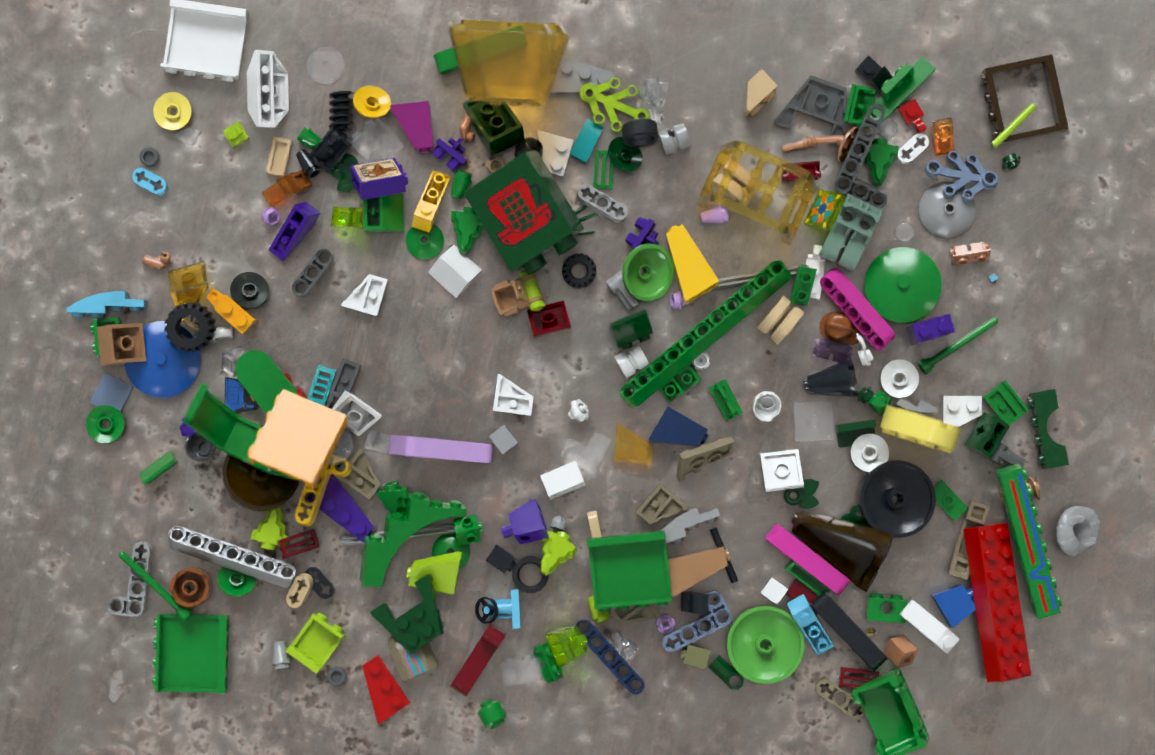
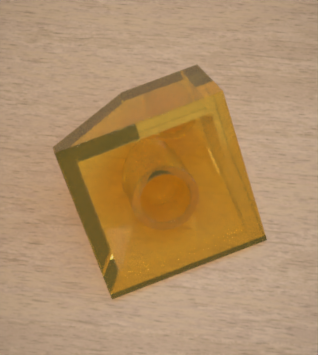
M205 261L168 271L170 294L175 306L177 307L188 302L199 303L209 287Z

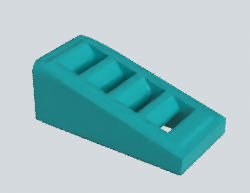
M318 365L307 399L326 407L337 370ZM320 372L331 374L330 378L321 376ZM318 379L328 381V385L318 383ZM316 386H318L321 388H325L326 391L322 392L315 389ZM314 393L324 396L323 400L313 397Z

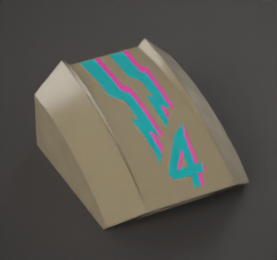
M393 635L390 637L388 646L402 681L439 665L430 643L415 653H410Z

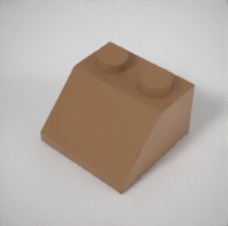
M142 323L97 327L101 366L146 361Z

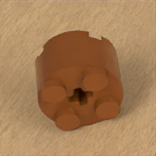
M196 567L179 571L174 575L170 584V591L174 600L185 607H194L204 603L210 597L213 588L210 575ZM193 583L195 590L190 591L188 584Z

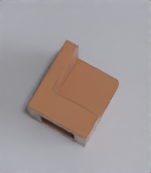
M902 635L890 638L884 654L900 668L913 663L918 649L906 636Z

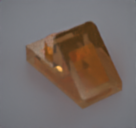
M952 118L932 121L930 134L935 156L954 150Z
M294 172L275 180V184L262 192V195L271 207L276 208L296 194L286 179Z

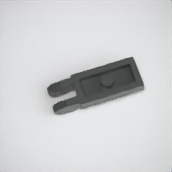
M342 359L329 392L327 408L332 407L335 396L340 398L345 390L351 393L361 367L360 364Z

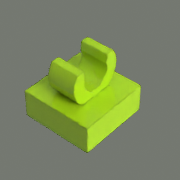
M239 121L223 130L233 148L250 139Z

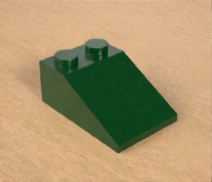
M496 87L462 103L481 142L491 156L525 139L522 124Z
M646 309L609 324V330L617 349L622 347V350L633 346L632 342L637 340L640 343L651 339L650 335L653 334Z

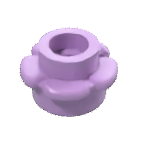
M267 207L263 211L262 221L267 225H274L279 221L280 214L275 207Z
M680 291L672 293L670 296L672 309L677 308L681 310L682 306L685 305Z
M662 615L656 621L658 631L661 633L672 632L675 626L674 619L670 615Z

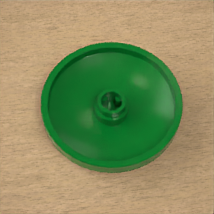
M909 247L893 248L876 257L867 270L864 282L867 301L883 319L898 324L913 323L926 317L937 305L942 289L941 275L933 260L925 253Z

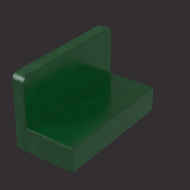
M875 419L835 425L838 447L852 446L859 436L875 434Z

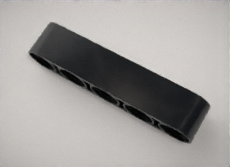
M825 591L810 604L874 672L888 659Z

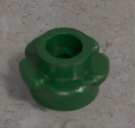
M863 387L858 393V402L861 401L865 404L874 394L870 389L871 387L868 389Z

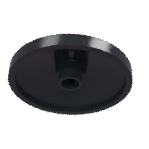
M896 460L884 462L876 466L866 475L859 490V507L864 520L871 528L894 535V538L908 537L922 530L932 518L935 510L936 494L930 478L920 467L910 462ZM893 496L897 497L896 503H894Z

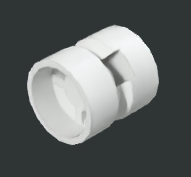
M638 344L629 348L627 354L623 352L614 357L626 378L635 374L636 369L642 370L649 365Z

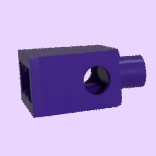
M536 499L510 512L508 516L511 524L501 528L504 538L514 535L519 544L543 540L549 537L541 508Z

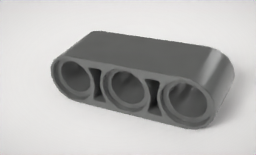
M318 250L292 284V291L295 295L301 298L307 297L332 266L334 255L329 250ZM324 253H328L330 256L329 261L326 263L320 261V256ZM312 268H316L318 271V275L315 278H310L308 275L309 270ZM301 283L306 285L304 293L297 292V286Z

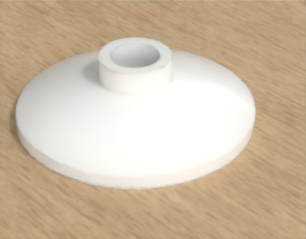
M898 359L889 362L883 368L880 381L887 394L896 398H903L911 395L916 390L919 383V374L912 363ZM897 375H900L902 377V381L900 383L896 382L895 380Z
M876 434L861 435L852 444L851 459L855 466L862 471L870 472L876 466L888 461V445L882 437ZM867 449L872 450V455L870 457L866 455Z

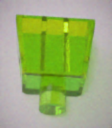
M577 626L559 627L545 634L559 668L577 660L588 652L586 647L587 638L580 633Z

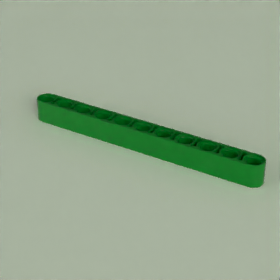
M775 260L627 382L620 390V395L631 407H637L784 286L791 278V273L784 262Z

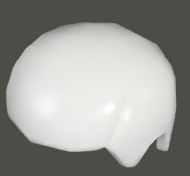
M763 391L754 398L752 409L755 417L759 420L770 422L780 414L782 403L779 396L774 392Z

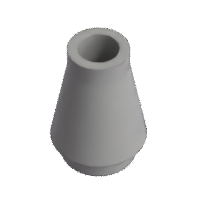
M285 641L274 642L272 666H274L275 670L289 669L291 660L286 652Z

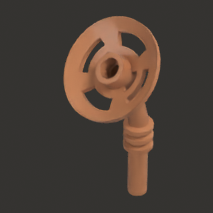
M853 127L845 136L814 137L813 135L811 138H803L802 141L782 146L783 152L787 153L802 148L808 149V147L812 148L813 145L816 147L817 144L837 143L839 146L838 161L844 162L859 128Z

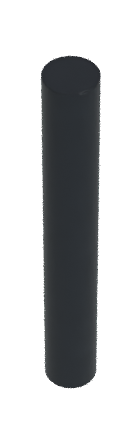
M717 527L711 529L710 533L716 547L724 546ZM728 561L729 565L725 569L732 584L739 580L731 561Z

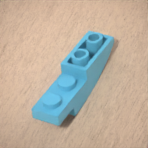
M126 291L105 292L89 296L66 308V312L72 313V317H84V314H91V318H103V315H109V307H111V311H122V308H130L132 312H141L142 308L147 309V301L128 299L129 293Z

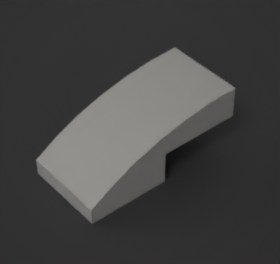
M898 398L894 405L917 413H933L938 410V408L922 400H918L915 406Z

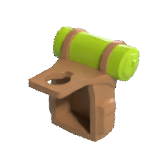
M523 270L518 274V279L511 282L505 280L496 284L491 289L499 315L509 317L519 313L520 309L529 307L531 311L537 312L545 307L544 298L534 273L527 275L526 271Z

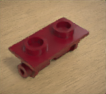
M820 161L781 164L782 181L789 183L790 181H801V179L818 180V178H821Z

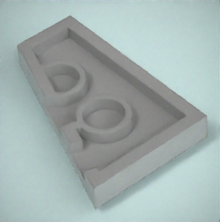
M560 56L549 94L580 93V89L584 84L600 85L609 81L610 78L615 76V73ZM611 88L600 93H609ZM588 89L586 93H593V91Z

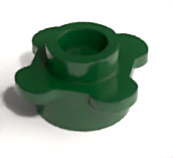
M1015 153L1002 159L1003 170L1017 168L1021 157Z

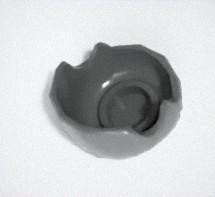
M200 434L188 437L184 446L186 454L192 460L198 462L207 461L216 451V447Z

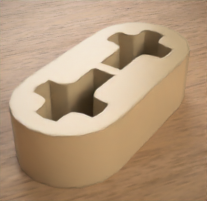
M588 512L587 516L592 538L602 537L597 512Z
M302 573L295 578L286 596V602L290 607L298 608L305 602L313 586V578L309 574ZM304 579L306 585L303 588H300L302 585L301 580ZM297 593H299V595H298V597H297V600H298V601L295 602V601H294L295 597H293V596H295Z

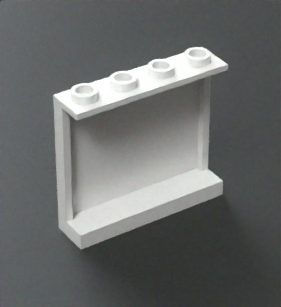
M170 0L169 6L172 9L164 61L160 64L165 69V72L177 74V71L191 77L200 74L206 79L220 77L222 81L233 82V79L239 80L249 12L242 8L186 0Z

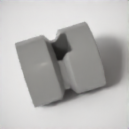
M683 123L673 126L672 130L667 128L658 132L665 155L676 152L677 148L683 150L691 147L690 139Z

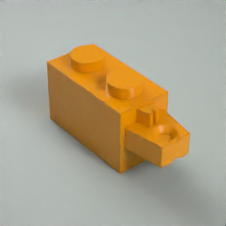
M212 289L206 296L215 307L214 310L243 335H247L258 322L243 307H240L233 301L230 296L223 295L215 289Z

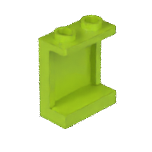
M314 612L311 615V618L286 650L288 654L316 674L319 673L346 635L343 633L344 629L336 623L334 625L330 624L327 621L328 617L321 612L318 614Z

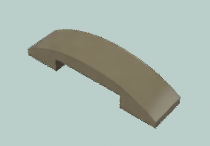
M975 501L970 502L956 541L949 575L968 580L970 570L963 529L985 525L990 506Z

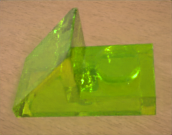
M333 207L331 226L361 229L363 208Z

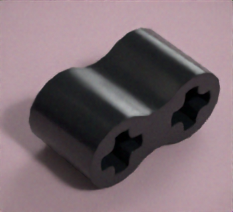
M681 592V612L708 614V594Z

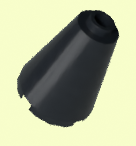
M852 359L844 360L809 374L807 379L804 380L805 390L809 391L810 394L844 397L858 396V389L855 390L857 380Z

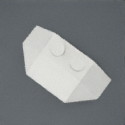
M254 50L247 70L248 112L256 127L275 128L289 111L288 72L278 60L274 51Z

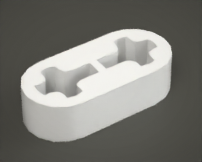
M922 133L913 136L898 150L897 160L902 164L910 163L927 148L929 144L928 137ZM916 138L924 140L923 147L921 145L916 149L913 147L917 143ZM911 149L912 152L908 155L910 159H903L901 151L907 152Z

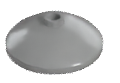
M950 181L939 182L928 188L922 195L918 207L919 218L924 228L932 235L944 239L955 238L964 234L971 227L976 216L974 198L968 202L961 198L962 192L966 189L964 186L955 191L951 198L944 197L942 193L944 187L954 183ZM946 189L947 193H952L951 190ZM965 193L967 197H971L969 193ZM947 205L952 206V212L946 210Z

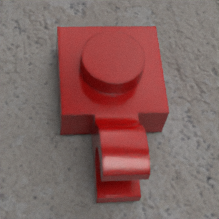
M916 99L898 108L907 125L912 123L917 133H922L927 129L924 122L920 119L924 117V113Z

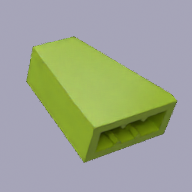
M458 551L414 560L412 567H408L407 570L408 586L416 587V581L427 574H432L433 590L454 595L462 552Z

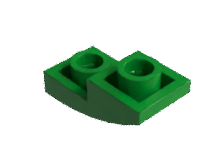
M690 364L659 390L668 403H670L701 381L702 378L692 364Z

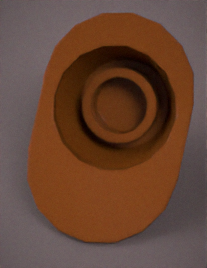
M842 312L827 313L820 321L822 336L831 342L854 345L859 343L857 333L864 337Z

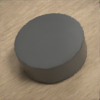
M147 147L140 152L139 157L142 164L147 167H153L158 164L160 155L157 150Z
M335 666L327 673V680L333 686H340L346 681L347 673L342 667Z

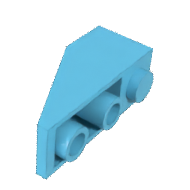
M804 594L787 603L793 618L817 655L834 647L833 642Z

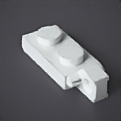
M815 245L813 254H808L805 265H808L809 268L817 269L810 298L819 300L822 288L820 286V279L824 275L826 261L824 257L818 255L822 246Z

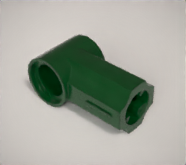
M720 655L708 666L730 689L739 690L744 684L742 675ZM732 676L740 678L741 681L738 686L730 684L729 680Z

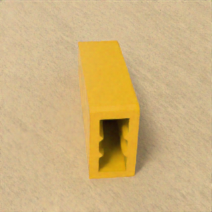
M681 224L680 226L674 225L667 230L666 241L682 297L687 305L719 286V280L683 224Z

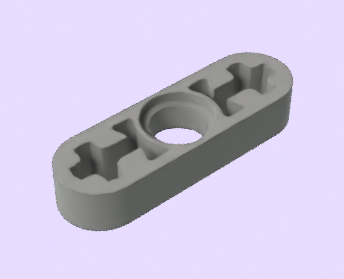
M588 184L579 187L577 199L581 203L615 223H621L626 219L628 210L623 204ZM587 190L589 192V196L583 197L582 192H585ZM594 195H596L594 202L592 203L591 200L594 197ZM604 199L607 202V207L600 208L597 205V201ZM611 204H612L613 207H612V209H611V211H610V213H609V212H607V211L609 210V208H610V206H611ZM621 210V215L619 217L615 216L616 212Z

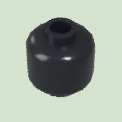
M527 137L516 145L515 158L526 151L537 150L542 157V143L535 138Z

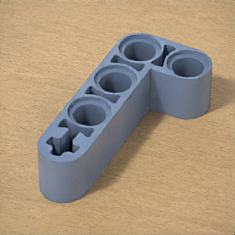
M709 591L707 593L710 613L666 634L662 638V645L666 651L674 652L727 626L731 622V613L719 592ZM713 594L719 596V602L715 605L709 603V597ZM720 612L727 613L728 618L725 622L718 621L717 616ZM704 620H708L711 624L710 628L706 631L700 629V624ZM691 629L693 631L692 638L685 639L683 637L684 630ZM679 633L683 643L680 644L679 640L674 642V647L666 646V643H668L667 639L671 638L674 640L677 638L675 634Z

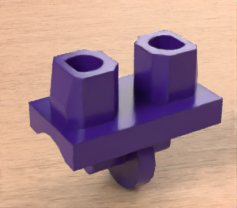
M439 138L436 141L437 146L432 154L439 160L446 153L449 154L452 158L446 166L452 171H456L461 165L464 166L467 163L466 159L456 152L457 150L462 154L465 152L466 149L461 146L463 139L459 138L455 141L453 138H450L448 143L452 145L451 148Z
M639 217L634 226L641 230L639 236H636L630 232L625 239L632 249L645 243L658 245L659 242L655 240L658 233L653 231L656 224L650 218L646 220Z

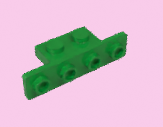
M921 57L913 66L909 63L904 67L900 66L896 70L895 76L890 80L887 79L882 84V96L874 103L882 105L885 110L882 122L935 71V67L924 57ZM873 109L872 114L878 118L881 116V111Z

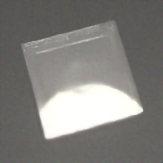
M832 401L793 403L795 442L834 440Z

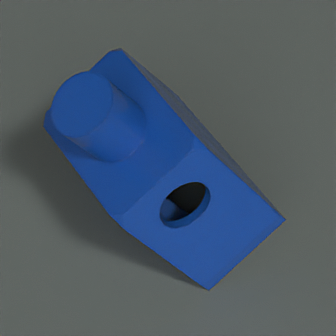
M961 584L931 595L948 626L954 628L975 610L972 588L966 590Z

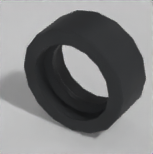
M651 119L632 120L621 127L623 143L626 146L643 147L651 145L659 139L657 123Z
M525 557L520 559L515 565L512 572L515 586L521 591L536 593L547 584L549 574L546 576L542 573L541 581L537 585H524L519 577V572L524 565L533 563L541 569V559Z

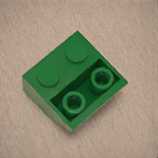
M403 193L363 200L364 231L404 232Z

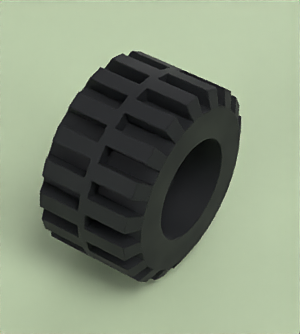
M188 302L175 307L169 312L168 318L165 319L166 327H164V332L167 331L166 338L171 340L170 344L172 346L175 345L177 346L176 349L184 350V352H194L202 349L215 336L216 327L214 323H216V320L212 318L213 313L209 312L206 306H201L200 303ZM185 316H192L198 320L200 333L197 337L189 338L182 333L180 324Z

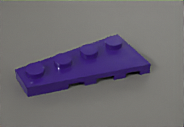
M331 474L319 510L361 542H364V536H369L375 526L343 488L338 479ZM315 494L308 496L307 500L310 503L315 500Z

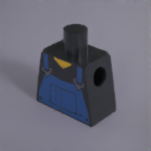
M225 377L224 404L235 413L258 410V404L239 380Z

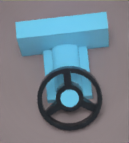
M511 589V599L494 600L491 597L480 598L475 605L477 619L481 623L489 624L496 619L512 618L513 629L521 628L519 589ZM480 603L483 605L482 612L484 615L482 618L479 614Z

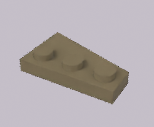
M731 436L721 438L716 442L703 444L698 448L685 450L680 453L676 474L679 482L685 479L684 476L692 471L694 473L701 471L700 468L705 464H714L731 455L735 443Z

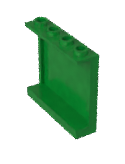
M665 530L587 539L595 603L594 609H599V612L611 611L612 607H618V610L630 609L631 605H637L638 608L649 607L651 603H657V606L669 605L668 602L672 601Z
M177 614L157 615V618L154 619V630H157V636L153 640V648L156 649V657H153V668H156V673L152 678V687L155 688V693L166 691L225 694L228 692L230 615L190 614L183 622L177 617Z

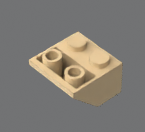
M763 69L751 78L745 87L744 115L746 118L750 114L754 116L763 106L762 103L765 101L767 104L777 93L775 90L778 85Z

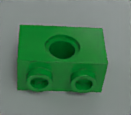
M872 593V596L866 597V620L906 624V619L900 613L907 606L908 600L903 599L902 595H891V598H884V594ZM888 602L891 605V609L888 613H883L881 607L884 603Z

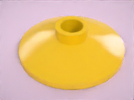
M364 86L355 92L353 105L365 117L380 118L389 112L391 100L389 95L381 88Z

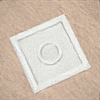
M798 449L760 454L765 492L804 488Z

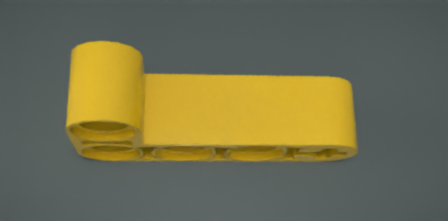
M331 455L321 475V482L316 485L315 489L307 487L305 483L295 512V519L298 523L306 527L314 524L331 474L346 477L351 473L352 466L345 458ZM345 463V470L338 472V465ZM315 494V500L312 503H308V496ZM302 515H309L308 519H302Z

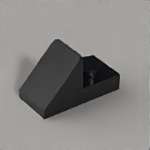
M869 55L855 69L880 94L882 84L887 79L890 80L893 77L885 66L882 68Z

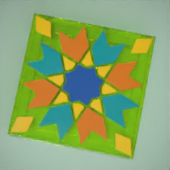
M820 189L804 224L809 227L831 231L846 200V196Z

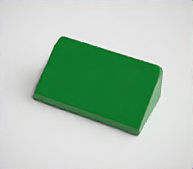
M171 451L140 472L143 484L149 485L178 463V460Z

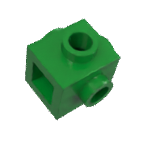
M476 515L453 519L459 546L482 541L480 533H484L482 522H478Z

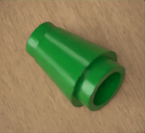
M304 127L296 140L300 142L299 144L314 150L322 139L311 128L307 129Z
M458 170L456 174L454 173L450 196L461 199L472 182V175Z

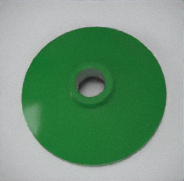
M433 224L430 233L411 227L406 235L407 249L418 259L427 260L434 258L441 252L444 245L443 233L435 224ZM427 237V243H422L421 238Z
M101 405L94 408L86 419L88 434L99 443L114 442L124 431L125 421L122 413L110 405ZM105 421L110 422V426L108 428L104 427Z
M456 533L441 535L433 544L432 556L447 554L449 548H452L454 552H462L459 567L461 569L470 558L469 544L459 546Z
M222 567L218 572L217 583L225 594L240 597L253 590L256 578Z

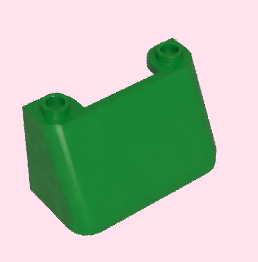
M900 668L887 672L853 689L851 694L855 705L858 704L860 707H863L877 739V746L874 747L876 755H905L927 746L929 740L927 728Z

